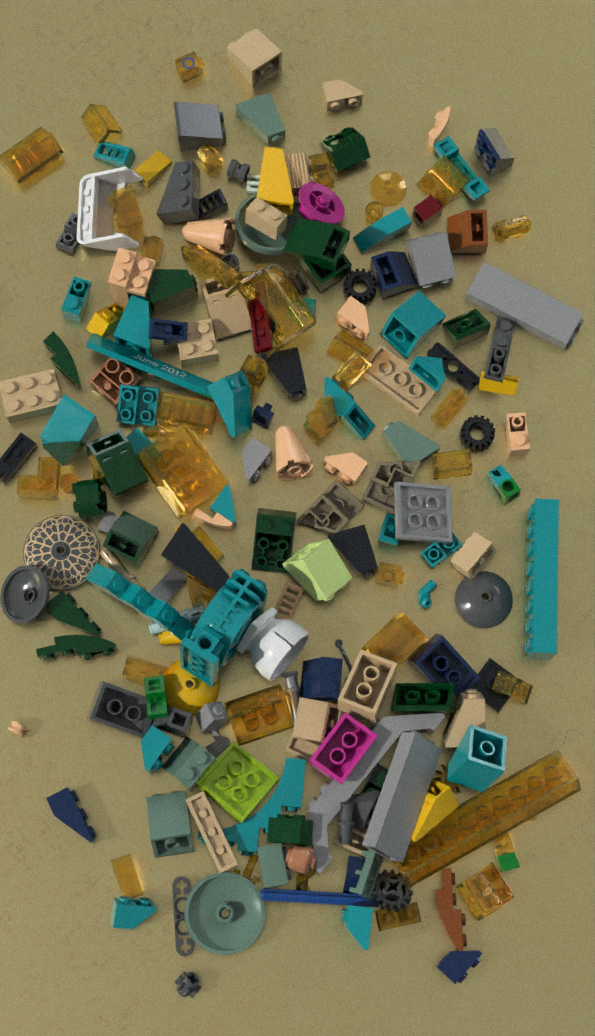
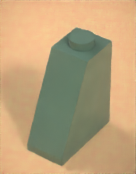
M270 93L236 104L237 116L267 144L279 143L285 139V129Z
M400 421L396 423L391 422L383 428L382 437L399 461H420V464H422L440 450V446Z

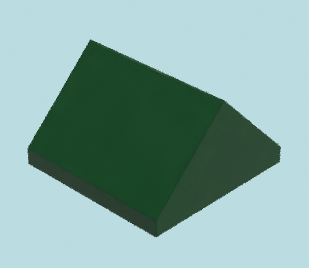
M477 309L442 323L454 349L488 335L491 327L490 322Z

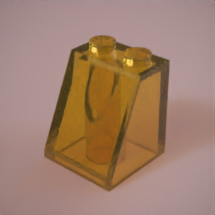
M402 612L394 616L361 649L396 662L398 670L430 639Z

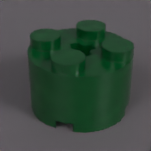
M101 478L72 483V491L76 497V501L73 502L74 512L78 513L81 519L106 516L104 512H107L106 491L101 489V486H104Z

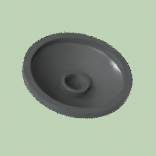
M25 565L13 570L5 579L0 595L1 607L7 618L21 624L37 619L44 611L49 599L48 580L40 569L33 566Z
M480 571L473 580L465 577L457 587L455 593L457 612L466 623L473 627L483 629L495 627L507 618L512 609L513 596L509 585L502 577L493 572ZM482 595H488L489 599L483 600Z

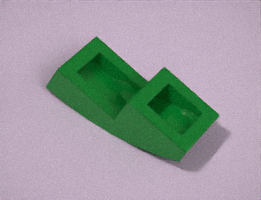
M164 675L144 678L148 719L168 717Z

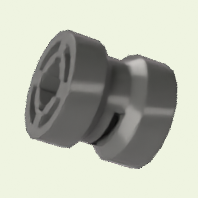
M232 159L227 170V176L231 178L236 177L239 181L245 182L250 171V165L246 163L241 164L238 160Z
M230 253L224 255L221 258V271L223 275L234 271L237 274L239 273L238 257Z

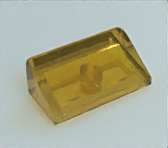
M361 350L355 351L331 377L348 390L371 367L372 362Z

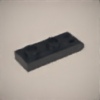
M22 432L0 458V479L5 475L2 479L4 484L10 480L37 446L33 440Z

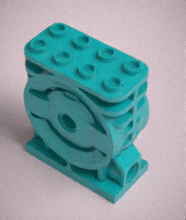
M235 569L232 573V579L226 581L206 607L190 639L185 637L182 640L180 667L213 688L217 682L220 667L222 665L225 666L238 651L236 648L250 624L265 611L268 593L266 584L259 579L255 580L250 577V574L244 569Z

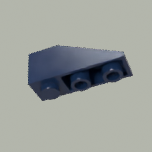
M67 787L46 798L55 817L90 843H95L94 837H96V833L93 827H88L85 821L88 817L83 808L80 809L77 804L79 798L75 790L71 791Z

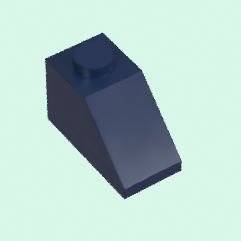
M348 856L343 893H352L349 892L350 887L356 888L360 876L355 874V871H362L366 858Z

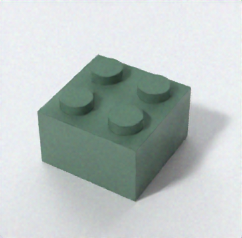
M281 843L257 847L264 888L288 885V880L292 878L289 867L285 868L286 847H282Z

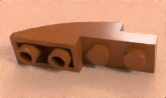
M451 868L441 869L442 889L435 890L438 914L451 943L457 951H464L463 947L467 946L466 934H463L462 926L466 925L465 913H462L461 909L453 910V906L456 905V893H452V885H455V873H451Z

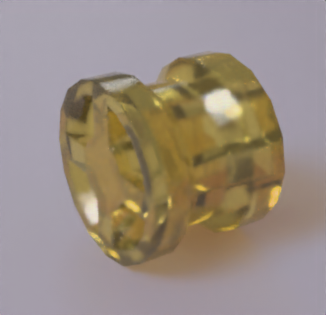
M370 202L367 204L365 219L368 223L373 224L383 218L384 209L380 203Z

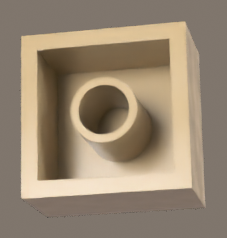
M211 318L188 322L187 341L178 343L182 367L219 361Z

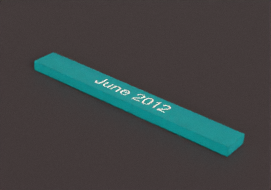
M94 333L87 341L86 347L213 399L207 388L208 385L213 383L211 381Z

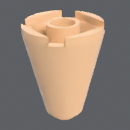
M232 218L190 221L183 226L182 234L187 241L226 255L229 254L228 250H232L234 246L236 230L232 229V224L235 225V221Z
M281 426L275 433L276 474L280 480L284 481L296 480L295 476L298 475L305 477L312 472L313 462L294 429L289 426Z

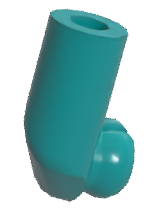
M433 580L426 583L418 592L419 604L423 608H429L432 605L430 593L437 587Z

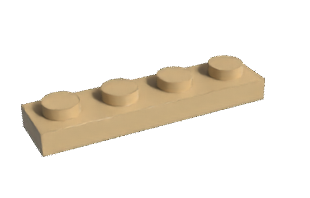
M204 791L186 799L187 805L219 873L237 866L236 858Z

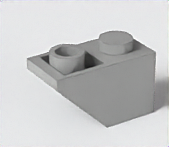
M254 437L242 451L246 482L248 484L252 480L256 481L259 478L261 468L264 465L267 466L273 458L271 456L272 450Z

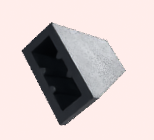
M298 347L261 354L262 365L288 399L293 398L297 400L307 395Z
M365 525L327 535V539H330L337 553L359 577L364 576V578L375 575V572L378 571V565Z

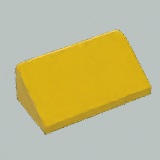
M485 371L481 372L478 385L479 390L511 396L515 395L519 381L518 377L504 375L503 382L501 383L485 379Z

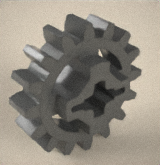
M384 869L382 874L378 873L370 898L376 899L374 905L380 904V910L387 908L388 913H390L394 909L398 913L400 908L404 910L412 900L413 891L410 890L412 883H406L408 877L402 878V872L395 874L394 869H392L388 873Z

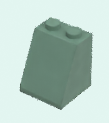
M187 737L164 763L162 768L193 792L196 788V783L214 764L216 758L200 744Z
M173 791L169 794H154L146 797L150 840L155 858L195 852L189 807L186 802V791Z

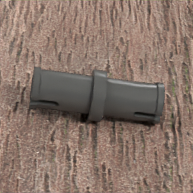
M345 801L340 803L341 814L340 820H338V825L340 826L339 843L348 845L352 844V827L354 826V820H352L353 803Z

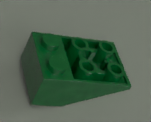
M297 218L283 252L335 272L348 244L350 231L330 223Z
M121 429L86 444L89 461L114 496L149 481L129 440Z
M258 508L251 569L289 573L282 564L292 556L297 512Z

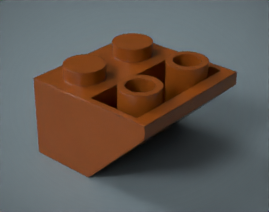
M486 209L466 210L447 218L448 241L451 253H486L488 247Z

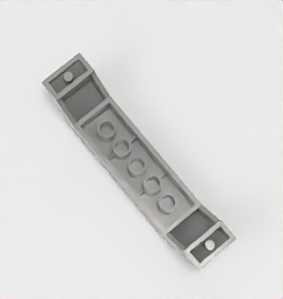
M443 713L384 716L381 720L377 718L375 724L373 723L370 727V730L378 735L344 783L341 785L334 780L331 783L327 780L320 789L322 794L319 798L314 796L307 805L309 808L308 820H313L312 848L315 853L314 857L317 858L315 870L319 875L333 859L329 855L327 826L341 810L340 803L351 798L399 736H401L402 732L410 733L413 730L419 733L427 732L431 735L446 715Z

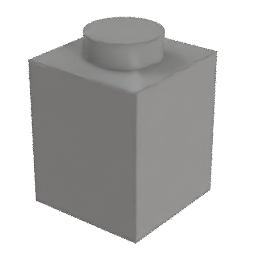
M222 701L206 703L195 714L202 732L218 730L229 719Z

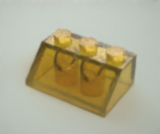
M40 127L1 154L0 163L10 176L20 184L28 181L35 172L42 171L48 163L58 160L64 152L53 134Z
M159 391L156 422L160 426L170 428V426L178 427V430L185 432L193 430L200 435L213 433L217 415L215 402Z
M280 684L224 702L239 746L294 727Z

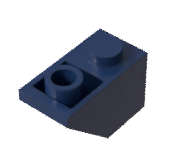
M479 950L449 951L435 967L453 984L461 983L468 976L466 971L471 966L475 968L482 960L480 958L482 953Z

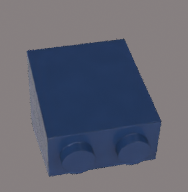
M320 657L303 661L300 697L338 704L343 659Z

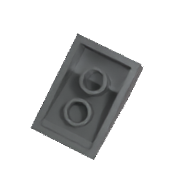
M104 681L99 683L87 719L143 738L152 722V719H148L146 697Z

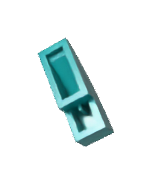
M404 207L362 230L353 237V240L360 253L363 254L394 239L395 235L410 229L412 222Z

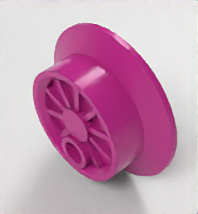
M315 182L306 183L300 188L298 210L303 219L337 224L344 218V205L337 194L330 188Z

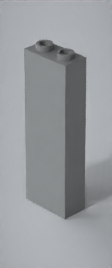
M483 262L465 297V300L501 318L516 321V326L563 350L567 345L571 346L575 335H573L575 329L579 330L584 322L581 319L583 312Z
M412 730L410 733H401L362 843L363 846L391 861H404L442 751L441 748L435 745L434 741L424 739L422 734Z

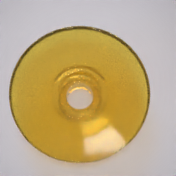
M391 171L379 173L373 178L370 185L372 198L383 206L397 205L404 199L407 191L404 179L399 174ZM390 184L392 187L387 188L385 185Z

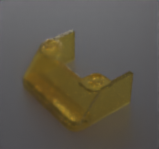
M271 263L242 279L225 294V297L228 298L239 291L248 301L258 298L279 329L273 333V340L276 346L266 354L267 357L289 345L316 324V317L283 269L275 263Z

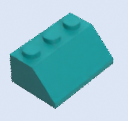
M346 905V909H342L341 921L344 922L345 928L361 949L368 950L373 908Z

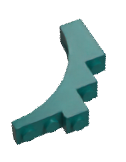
M96 563L86 577V580L96 588L135 609L180 641L185 637L190 639L195 625L180 615L168 603L155 598L142 587L129 582L118 572Z
M286 758L283 775L269 801L243 823L222 829L229 846L234 847V843H238L237 851H240L242 856H253V853H257L259 830L263 829V833L268 834L269 817L277 818V814H281L282 807H285V811L297 812V809H301L305 759ZM199 830L198 839L202 840V844H206Z

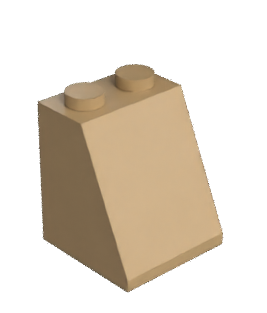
M257 28L246 32L241 39L231 42L227 47L229 59L252 88L282 69V51Z
M466 689V692H460L455 714H451L442 734V740L446 748L458 747L470 725L486 729L485 698L481 692H477V689Z

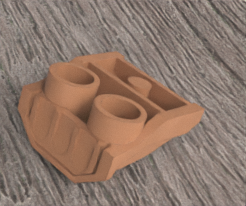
M110 357L97 369L88 383L117 406L120 384L136 385L143 377L128 364Z

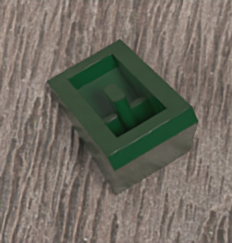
M86 440L49 442L43 444V448L62 466L69 465L84 448Z

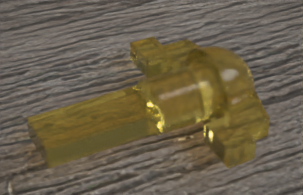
M253 854V856H250L241 876L247 878L255 885V882H259L260 878L254 876L253 880L250 879L258 856ZM234 868L233 873L239 874L240 870Z

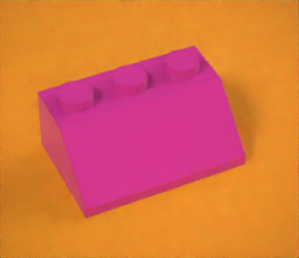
M345 712L310 758L309 764L325 776L342 785L378 735Z

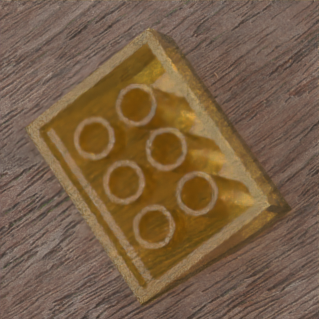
M186 422L142 449L137 455L143 469L179 520L230 484Z

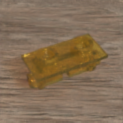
M521 215L511 218V223L507 219L499 222L496 221L495 224H492L495 240L531 232V218Z
M453 388L431 417L446 428L468 400L464 396V391Z

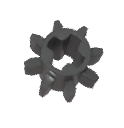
M184 971L175 981L178 994L183 997L190 996L193 998L201 989V986L198 985L200 982L199 977L195 973L189 972L186 974Z

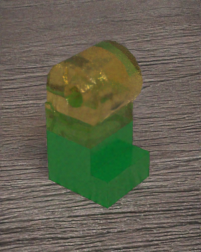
M509 833L493 835L492 841L500 872L519 868L520 865L516 858Z

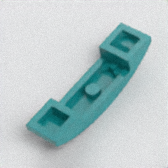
M450 136L434 144V148L442 163L470 198L475 201L490 192L482 178L475 175L459 154V148Z

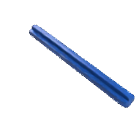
M267 888L261 889L260 893L262 901L366 907L379 906V904L374 905L375 898L367 899L355 893Z

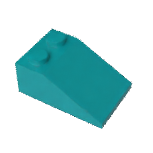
M242 370L207 386L232 438L252 429L251 387L248 383V377Z

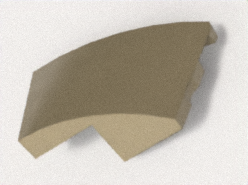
M378 462L362 500L395 515L394 483L397 481L412 483L421 462Z
M336 479L297 519V522L331 533H337L361 510L364 504Z

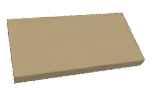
M381 343L358 371L359 375L417 417H419L437 394L434 389L409 370L410 364Z

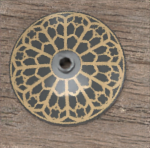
M56 515L42 520L30 531L24 544L23 559L25 565L36 567L45 574L49 590L59 592L71 591L88 582L86 577L95 564L100 563L101 547L94 530L86 522L70 515ZM61 548L64 549L62 554L57 553Z

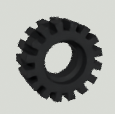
M359 268L355 272L353 270L350 271V275L347 274L346 279H344V295L347 296V300L352 296L360 303L364 302V304H367L368 301L371 302L377 291V280H375L374 274L371 275L369 270L365 272L363 268L362 271H359ZM357 281H363L367 284V290L363 293H358L353 289V284Z
M474 415L473 418L469 417L467 421H464L460 431L461 442L463 441L464 447L467 446L468 450L474 449V452H477L478 450L484 451L485 448L487 449L492 444L495 437V428H493L494 424L489 422L490 419H484L482 415L481 417ZM474 427L482 428L485 433L484 438L481 440L473 439L470 435L471 429Z

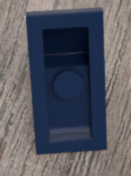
M150 318L149 339L163 340V345L187 341L188 322Z

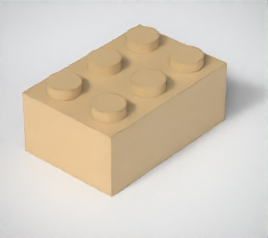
M54 368L0 381V392L9 423L51 414L62 398Z
M360 649L338 698V710L375 724L397 674V663Z

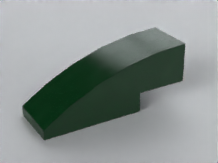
M53 331L43 340L45 348L54 355L51 358V362L79 390L81 382L74 360L63 341Z

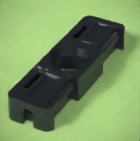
M436 342L433 348L428 350L427 357L442 358L444 372L453 380L456 379L467 389V392H471L479 383L480 378L439 342ZM455 363L458 365V370L452 372L448 369V365Z

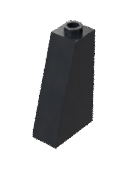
M184 523L180 525L161 554L162 557L216 592L221 589L228 579H232Z

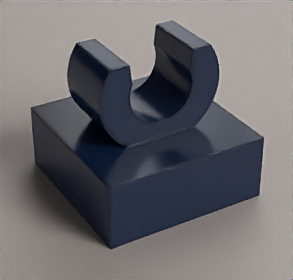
M265 403L263 407L257 405L253 412L252 421L268 429L274 413L270 411L273 406Z

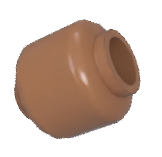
M296 844L294 847L289 848L285 862L288 863L289 869L306 874L310 869L315 868L317 858L314 857L315 853L312 848Z

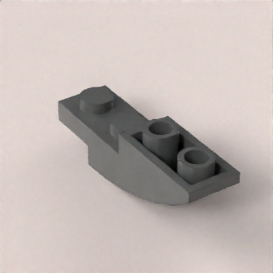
M497 318L484 374L485 379L503 382L516 321Z

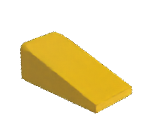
M158 150L134 172L142 177L140 182L149 187L172 163V160Z

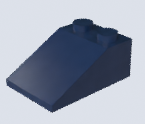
M437 633L409 659L413 666L430 683H455L457 699L460 692H466V689H470L481 678L445 637Z

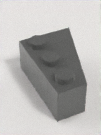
M193 160L175 162L156 213L163 224L199 220L200 170Z

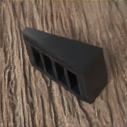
M221 189L215 190L199 199V220L193 221L204 220L228 209V203ZM209 202H212L213 208L210 207ZM202 205H205L207 209L206 212H204Z

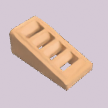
M289 581L286 582L275 609L288 614V618L276 614L275 619H292L304 593V588ZM288 589H290L294 592H297L298 595L295 596L287 591ZM285 596L295 600L294 603L285 600ZM281 604L291 607V611L281 607Z

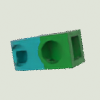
M502 465L487 473L505 505L520 496L521 489Z

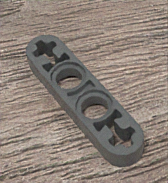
M180 876L173 881L172 885L175 942L177 953L186 957L193 953L195 945L192 937L191 939L186 938L187 945H191V949H188L187 953L180 950V946L183 945V939L179 940V935L186 936L189 935V932L183 933L178 928L179 923L185 921L184 912L178 910L177 904L181 900L187 901V897L176 899V894H180V888H176V884H179L180 880L187 883V887L184 888V894L188 893L189 896L191 883L188 878Z

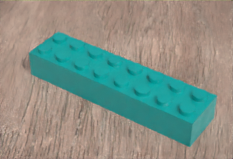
M536 498L533 504H530V509L527 510V520H530V525L527 527V539H530V543L526 549V557L530 558L529 565L526 566V576H529V582L526 584V595H529V600L525 606V614H529V619L525 623V634H528V640L525 641V653H528V658L552 659L557 654L559 499Z

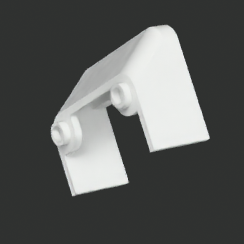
M125 166L88 174L81 179L79 184L77 220L78 243L85 247L109 251H118V248L130 249L139 247L137 241L124 233L112 232L114 200L121 199L126 194L127 184L142 181L140 175Z

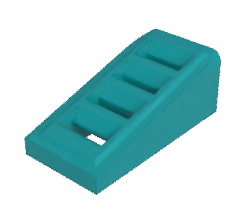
M100 140L93 156L117 167L126 166L130 169L136 154L132 148Z

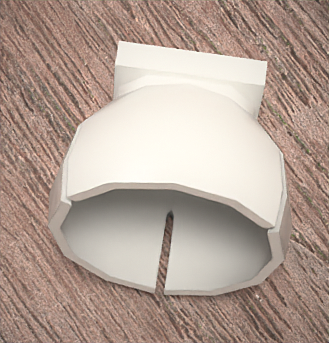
M273 607L250 624L236 648L242 654L249 650L254 667L263 677L270 681L278 678L291 665L310 637L309 633L296 622L289 619H275L278 611Z

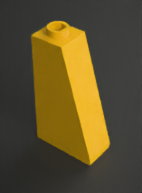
M265 147L257 198L287 215H292L294 199L283 149Z

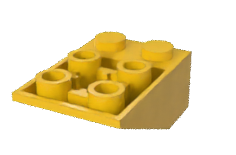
M431 780L411 838L412 841L417 842L423 838L428 831L437 826L440 821L459 806L451 787L437 780Z

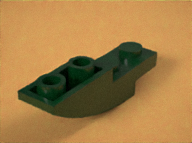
M64 635L54 637L55 645L38 648L36 652L37 657L43 659V661L54 660L55 656L58 655L63 657L72 656L76 651L79 658L90 660L94 659V655L102 654V656L112 655L118 648L115 643L99 637Z

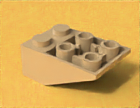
M236 271L200 281L203 297L217 340L252 330L249 312Z

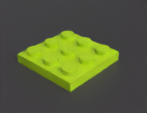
M233 741L196 783V787L204 791L208 797L239 822L243 823L280 777Z

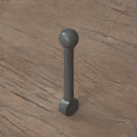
M338 639L335 641V646L340 649L351 672L352 665L342 647L343 642Z

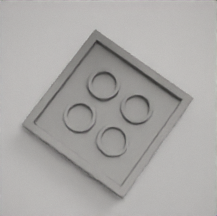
M395 482V538L398 540L449 544L453 542L451 486Z

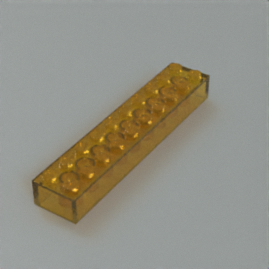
M557 749L491 786L484 792L461 803L450 815H447L437 826L428 831L423 838L417 842L410 841L403 862H392L406 886L410 888L581 790L579 778Z

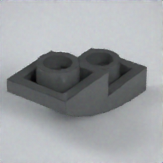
M71 214L64 225V231L56 242V248L73 254L79 244L77 241V214Z

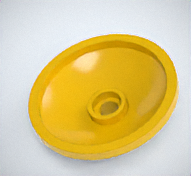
M180 660L170 665L164 673L167 705L169 707L192 713V716H195L206 703L216 702L220 690L218 676L217 682L212 688L180 667ZM189 681L194 683L191 688L186 686V683Z

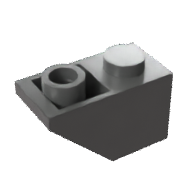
M168 707V717L152 719L150 726L153 725L157 729L187 738L193 716L192 713Z
M375 790L355 794L349 802L353 803L352 820H354V828L362 831L365 825L369 826L373 815L372 812L376 807L381 791Z

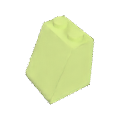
M330 539L308 543L282 564L315 601H328L335 596L334 593L337 590L344 589L348 585L347 582L352 579Z

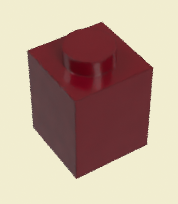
M430 195L414 207L413 216L425 228L441 216L442 204L437 198L435 199Z

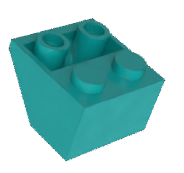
M153 725L141 740L145 770L151 775L153 772L157 773L163 765L162 759L164 756L168 757L175 748L172 738Z

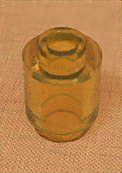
M204 144L197 151L198 158L209 171H218L223 166V158L213 146Z

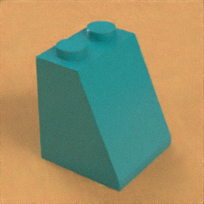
M418 291L391 313L380 335L405 358H408L441 325L446 314L423 293Z
M139 295L137 297L130 296L113 336L116 343L153 357L152 339L148 338L149 320L152 317L149 302L146 298Z
M63 395L40 435L43 442L42 445L49 442L86 440L87 443L99 427V423L93 413L66 395Z
M470 725L448 763L447 781L484 792L505 771L507 736Z

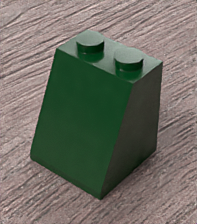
M154 269L146 295L155 316L197 299V282L194 275H190L188 270Z

